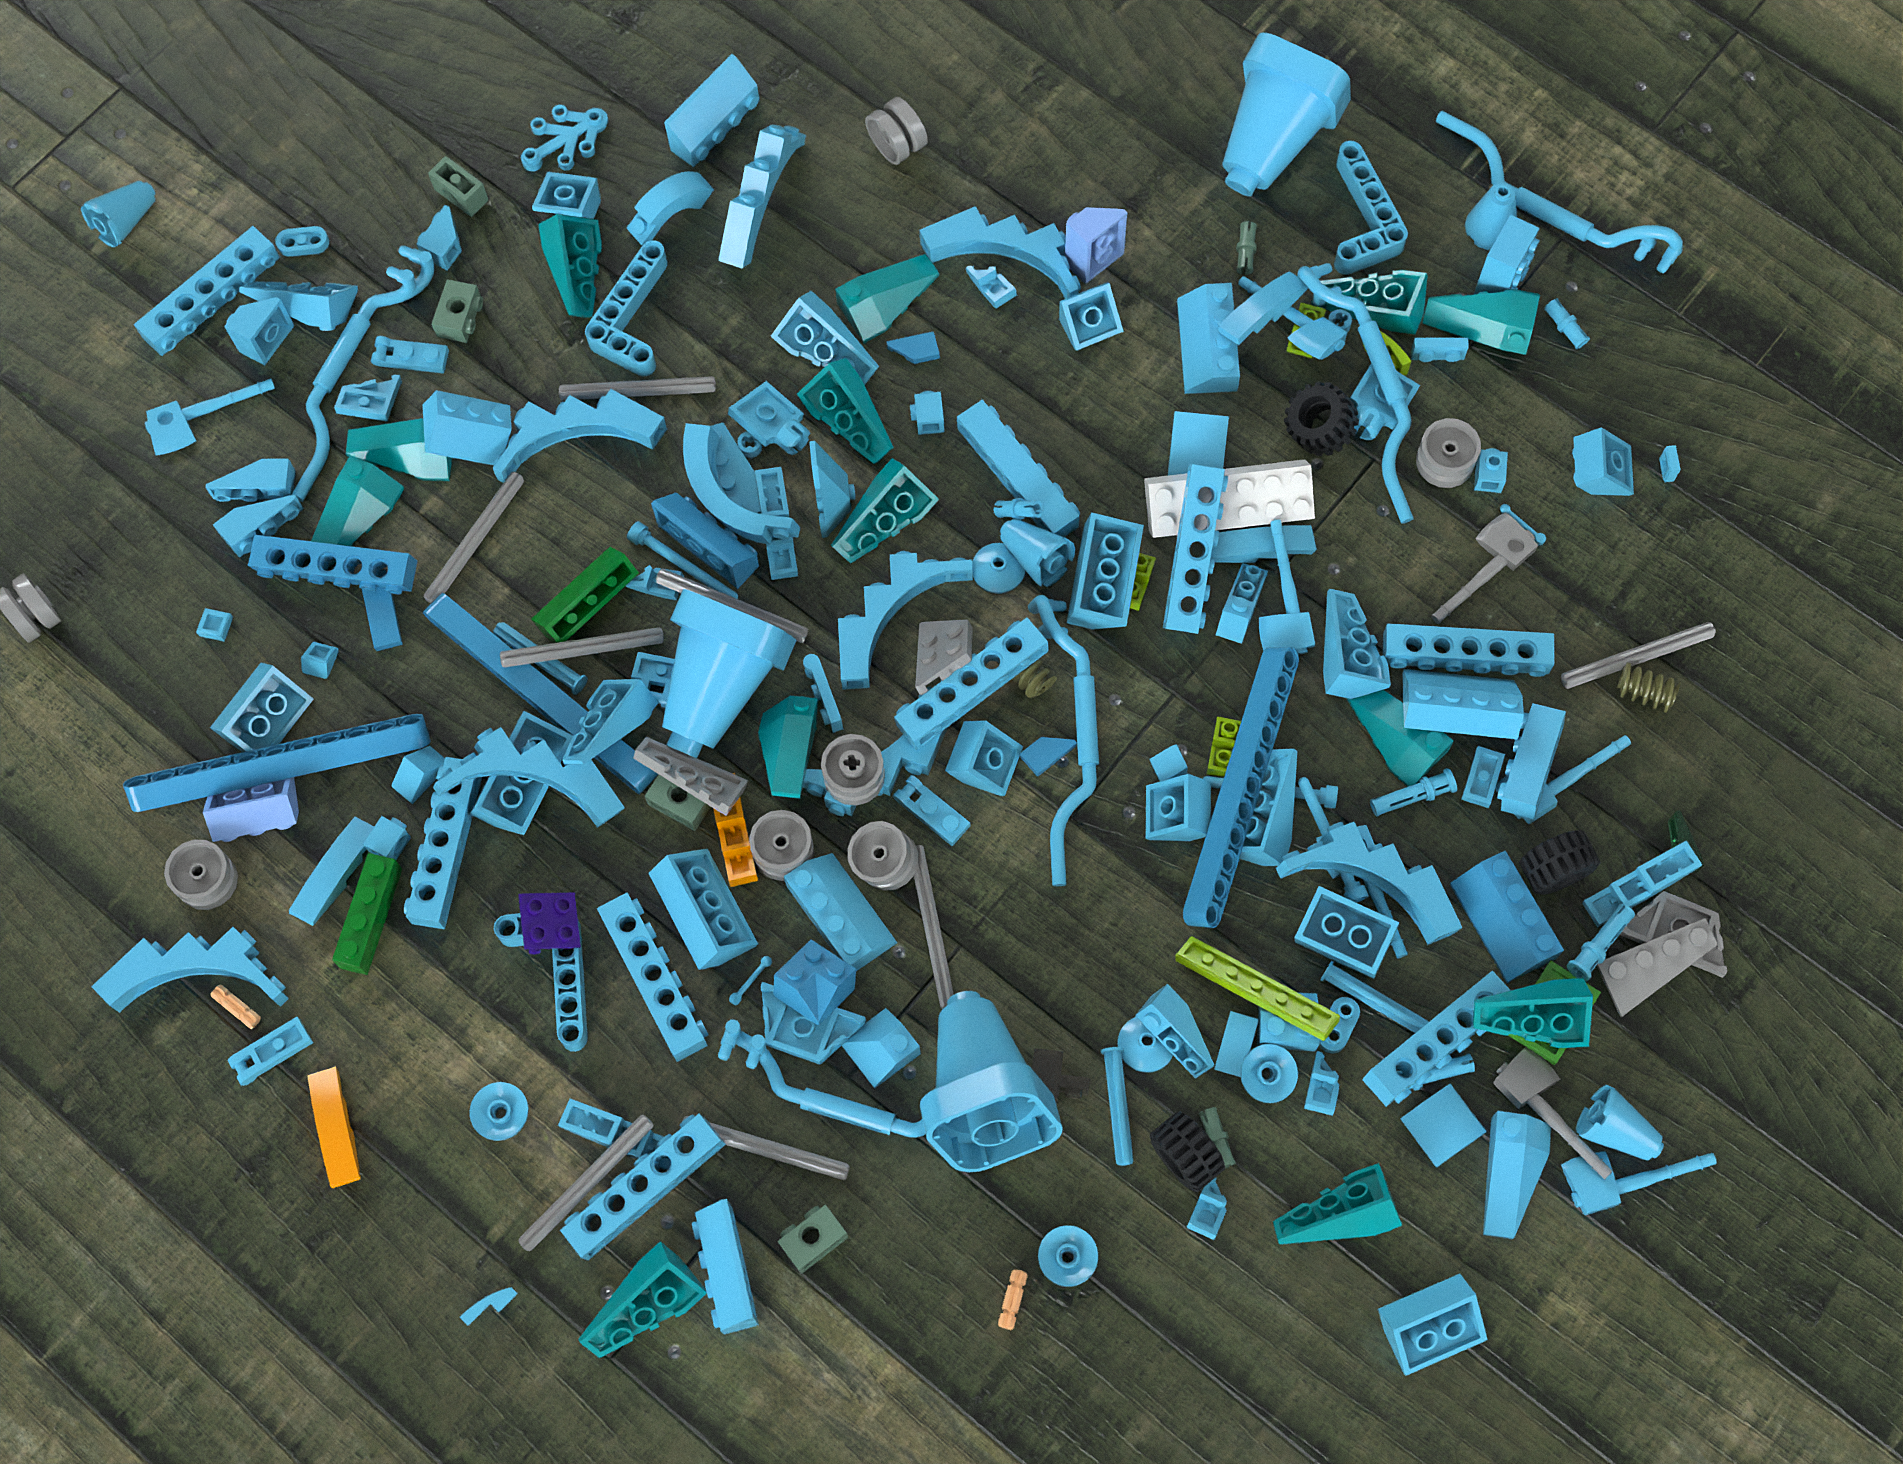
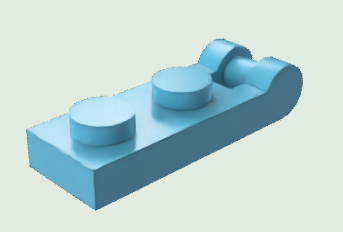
M377 336L375 340L376 352L372 354L371 363L380 367L444 373L449 349L447 345L392 340L385 336ZM393 351V355L387 356L386 352Z
M808 654L803 660L805 674L808 678L814 680L815 684L811 685L814 698H818L823 704L824 709L820 710L824 725L830 724L833 733L843 730L842 719L821 662L815 654Z
M911 775L905 781L906 785L902 790L898 789L893 794V798L953 846L970 827V822L925 787L918 778ZM914 792L920 795L916 802L909 798Z
M295 1017L232 1055L228 1059V1063L232 1069H236L238 1073L237 1079L240 1085L244 1086L253 1082L259 1075L311 1045L313 1041L300 1018ZM252 1058L255 1064L248 1068L246 1062Z

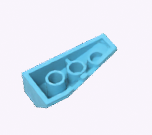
M252 282L239 287L240 293L257 301L275 297L281 299L290 317L309 326H318L322 331L336 329L335 326L346 322L358 292V286L338 283H326L325 286L312 288L311 283L293 284L287 287L286 282Z
M812 291L796 300L771 335L790 354L797 357L802 356L819 367H826L830 362L847 358L861 377L864 385L879 368L878 364L834 311Z
M809 441L817 508L820 514L819 523L821 535L824 538L828 537L851 511L850 500H856L854 484H849L847 473L817 442Z
M1334 589L1327 591L1323 664L1326 694L1353 699L1389 688L1391 682L1388 662L1384 655L1380 656L1375 646L1377 640L1367 630L1365 625L1367 619L1355 594Z
M641 679L602 681L586 705L589 709L588 714L581 717L578 723L581 730L570 741L562 760L565 764H585L650 718L658 701Z
M1497 1111L1491 1117L1483 1235L1514 1239L1550 1154L1551 1127L1546 1122L1529 1115Z

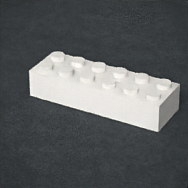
M1305 459L1225 469L1224 476H1228L1226 492H1221L1220 503L1224 504L1221 520L1217 519L1215 530L1270 524L1274 520H1281L1282 523L1315 519L1311 465ZM1187 473L1144 478L1148 527L1153 538L1178 535ZM1202 487L1199 490L1198 497L1202 502L1207 503L1211 500L1212 493L1207 487ZM1202 514L1197 515L1194 519V526L1198 530H1203L1207 526V519Z

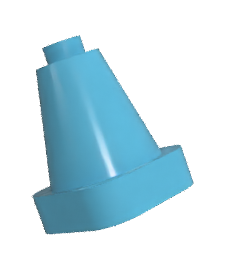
M1269 33L1258 34L1243 61L1246 85L1222 163L1224 169L1229 173L1225 183L1231 189L1246 196H1252L1256 188L1267 189L1321 127L1334 129L1351 100L1350 77L1342 68L1317 54Z
M683 589L670 618L672 622L681 626L662 727L672 731L667 746L698 758L703 744L714 749L771 668L775 667L784 671L797 640L774 625L695 592Z
M963 991L951 996L947 1001V1006L940 1012L938 1018L936 1089L927 1093L920 1102V1110L928 1142L954 1169L963 1172L987 1170L1055 1142L1063 1130L1055 1097L1033 1069L1026 1064L995 1005L990 1000L981 998L974 991Z

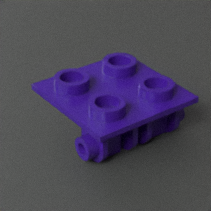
M575 892L518 894L524 950H529V954H539L541 949L581 947Z

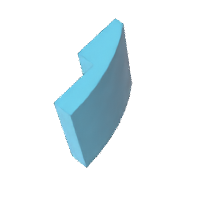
M1451 1084L1400 1118L1436 1167H1439L1487 1132Z

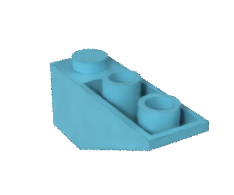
M261 459L206 484V489L213 499L220 502H228L231 499H242L247 502H254L257 499H277L290 496L294 491L296 470L289 459Z
M295 495L234 508L214 523L213 526L240 558L242 555L251 552L254 535L272 536L280 526L296 518L304 508Z
M1242 563L1222 611L1216 632L1217 636L1242 644L1268 571L1254 565Z
M1168 984L1151 995L1135 1016L1196 1079L1211 1069L1214 1063L1188 1005Z

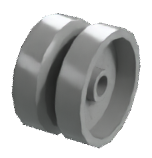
M894 97L883 106L884 111L877 109L868 115L865 123L868 133L880 153L889 162L898 165L909 157V151L917 152L928 143L925 128L915 111L902 98Z
M1450 418L1435 421L1426 429L1416 454V466L1420 475L1428 483L1437 487L1452 488L1462 485L1470 478L1481 452V440L1476 430L1464 421Z
M25 573L12 580V586L20 597L16 598L7 588H0V610L28 643L41 636V630L34 621L35 618L44 627L49 629L62 621L53 609V604L38 585L35 586Z
M856 734L840 736L828 744L822 754L821 769L826 790L830 795L843 804L855 806L868 803L875 798L884 786L885 779L884 762L878 746L869 738Z
M786 810L770 811L760 817L752 827L749 837L751 853L760 872L767 877L785 881L784 876L807 860L813 859L815 852L810 828L805 820L796 813Z
M884 821L870 822L859 828L852 836L848 846V862L852 871L872 887L884 891L896 890L907 884L915 875L919 863L918 850L914 841L893 824Z
M194 839L182 843L170 854L164 871L166 883L174 894L186 905L199 910H210L221 906L231 898L237 887L238 873L235 864L216 844L207 840Z

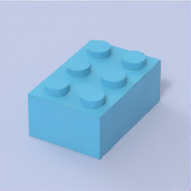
M1513 215L1509 216L1486 257L1474 295L1486 291L1488 293L1504 292L1506 289L1518 290L1517 286L1526 277L1529 265L1535 255L1534 252L1540 242L1539 239H1536L1539 231L1538 227Z
M1319 886L1297 931L1295 943L1374 979L1397 931L1399 922Z

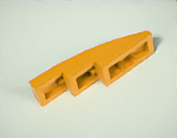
M739 797L727 816L714 809L730 887L758 881L742 802Z
M333 1067L307 1075L316 1128L331 1188L360 1180L354 1132L350 1127L347 1103L342 1095L340 1075L337 1068Z

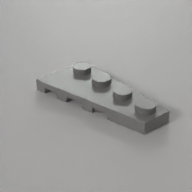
M648 737L637 747L633 759L727 816L742 795L748 783V780Z
M1706 918L1605 959L1603 963L1596 966L1620 1017H1622L1718 944Z

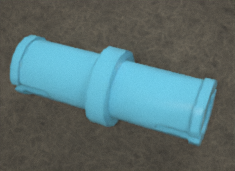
M1558 298L1545 306L1544 310L1556 322L1559 332H1564L1576 349L1581 348L1590 340L1589 336L1576 323L1577 318L1567 312Z
M1015 498L1012 501L999 500L995 505L1002 506V508L994 507V513L997 517H1012L1018 520H1022L1025 517L1038 518L1043 513L1035 512V510H1044L1041 501H1025L1022 498Z

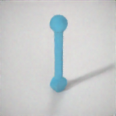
M1508 504L1501 505L1500 512L1502 514L1506 512L1525 530H1529L1534 535V541L1538 545L1544 544L1546 536L1543 533L1534 531L1511 511Z
M764 956L759 967L739 991L731 994L729 1001L732 1004L738 1005L744 992L764 968L772 964V959L769 956Z

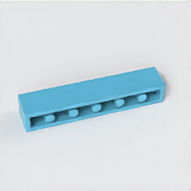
M982 399L957 416V429L1014 498H1022L1025 501L1039 500L1042 502L1044 510H1035V512H1042L1043 514L1038 518L1031 517L1039 528L1065 537L1079 527L1080 512L1073 502L1069 503L1064 498L1061 487L1056 482L1052 483L1049 480L1045 468L1040 463L1036 464L1033 461L1029 449L1026 445L1018 443L1011 427L1007 424L1003 425L999 420L998 412L993 406L990 405L988 407Z

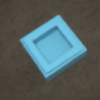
M1676 445L1666 446L1659 458L1664 482H1674L1681 470Z
M205 608L196 633L201 637L225 642L233 616L230 613Z

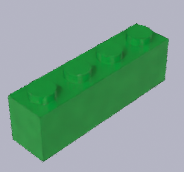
M609 547L531 620L548 640L553 643L565 642L636 577L639 572L624 553Z
M371 853L367 854L332 961L340 969L368 975L403 870L395 859Z

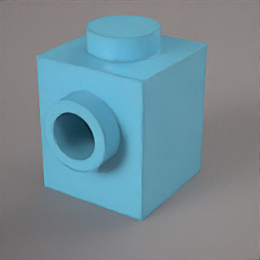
M924 391L920 394H914L915 404L910 405L911 421L917 420L918 435L943 433L944 418L941 392Z
M1494 448L1481 450L1475 467L1474 490L1502 492L1506 483L1508 452H1500Z

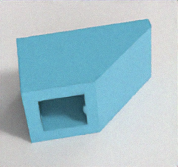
M444 205L442 210L434 215L431 225L425 232L420 234L416 244L420 251L430 252L433 263L445 270L450 268L462 251L455 220L450 207Z

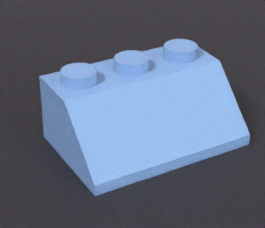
M1086 207L1080 213L1076 212L1071 215L1067 220L1065 257L1069 263L1070 270L1085 284L1124 254L1127 212L1124 209Z
M294 777L208 796L203 815L212 841L222 840L223 842H229L238 836L248 834L256 836L264 833L266 830L275 828L284 830L296 824L299 808Z

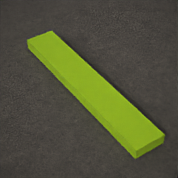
M1193 936L1187 940L1175 955L1176 962L1322 1041L1326 1040L1340 1021L1339 1014Z

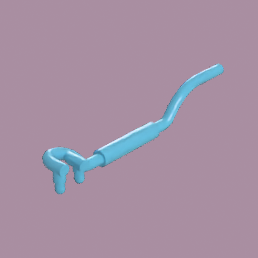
M1441 111L1437 116L1436 123L1476 143L1483 150L1489 162L1492 185L1506 183L1501 157L1492 140L1479 129ZM1510 185L1515 191L1516 207L1583 242L1589 240L1604 248H1614L1623 243L1641 239L1642 241L1634 254V258L1642 261L1647 253L1655 247L1656 239L1666 241L1669 247L1657 266V270L1661 273H1665L1683 251L1681 237L1677 232L1668 227L1658 225L1635 226L1612 235H1607L1595 229L1593 223L1523 187L1518 189Z
M405 245L400 246V255L421 265L419 276L415 279L413 272L408 269L400 270L393 266L388 267L386 274L402 283V287L396 291L373 295L363 303L359 312L352 315L313 381L314 388L307 399L306 411L315 428L317 445L311 462L291 494L295 495L299 501L303 502L324 467L330 449L328 426L319 408L321 401L326 393H331L368 330L370 326L369 320L374 311L379 307L394 305L414 297L431 282L434 273V263L430 252L412 249Z
M1330 263L1320 266L1316 265L1311 268L1302 266L1298 270L1297 276L1313 292V304L1320 307L1327 302L1354 312L1360 325L1358 332L1388 405L1393 406L1398 423L1384 449L1382 474L1401 524L1413 520L1414 517L1398 481L1395 467L1399 446L1409 431L1412 422L1411 414L1405 402L1407 395L1376 321H1372L1364 303L1357 298L1343 295L1339 286L1329 289L1320 282L1319 278L1321 276L1331 273L1332 267Z
M1038 595L1028 604V610L1032 614L1039 613L1043 623L1038 628L1039 632L1045 639H1054L1060 647L1076 660L1077 676L1074 677L1078 765L1082 766L1083 783L1062 803L1053 819L1050 830L1052 886H1065L1064 831L1073 811L1085 799L1091 796L1096 788V765H1099L1095 682L1094 677L1090 673L1088 653L1068 635V629L1061 627L1054 616L1053 611L1063 612L1066 610V602L1048 599L1045 595Z
M729 1020L726 1023L718 1058L725 1061L728 1060L735 1044L749 1052L746 1066L755 1069L759 1061L768 1076L772 1090L778 1097L800 1104V1109L890 1135L893 1132L914 1138L926 1134L923 1119L916 1123H911L896 1118L894 1113L810 1088H806L804 1091L786 1085L776 1060L766 1048L765 1038L758 1034L751 1037L741 1031L740 1024L736 1020Z

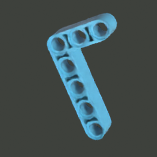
M1346 141L1340 146L1336 166L1371 230L1368 233L1346 240L1338 246L1334 266L1339 273L1347 275L1400 255L1404 250L1408 231L1361 145L1355 141Z
M655 240L648 241L641 247L585 328L589 347L594 353L642 377L651 375L656 369L653 351L648 344L622 331L667 267L664 247ZM616 315L615 318L609 319L610 316ZM596 336H603L602 338L594 339ZM619 347H625L622 350H616ZM647 358V360L639 362L640 359Z
M520 913L500 916L494 923V932L502 944L507 947L524 946ZM579 921L581 947L574 948V952L569 957L561 956V952L565 948L552 949L557 1036L567 1050L574 1052L584 1048L588 1038L582 937ZM515 926L513 934L503 936L505 928ZM567 975H576L575 981L572 984H562L564 977ZM568 1003H577L575 1011L572 1013L564 1012V1008ZM572 1030L579 1031L577 1039L566 1041L568 1032Z

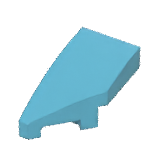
M974 266L966 267L967 274L995 309L1017 296L1016 289L1001 274H997L996 267L989 266L988 270L974 269Z
M650 565L644 568L645 572L633 578L626 585L630 589L666 599L677 600L679 592L656 582V576L662 568L652 569ZM668 570L684 577L681 571Z
M1317 1051L1304 1109L1333 1116L1340 1086L1337 1082L1339 1076L1336 1071H1332L1324 1060L1325 1056L1323 1053Z
M1216 1178L1203 1188L1187 1226L1188 1229L1213 1240L1227 1211L1225 1208L1227 1201L1224 1195H1221L1215 1182Z
M512 1287L494 1292L472 1305L460 1318L469 1325L490 1304L500 1312L518 1293Z

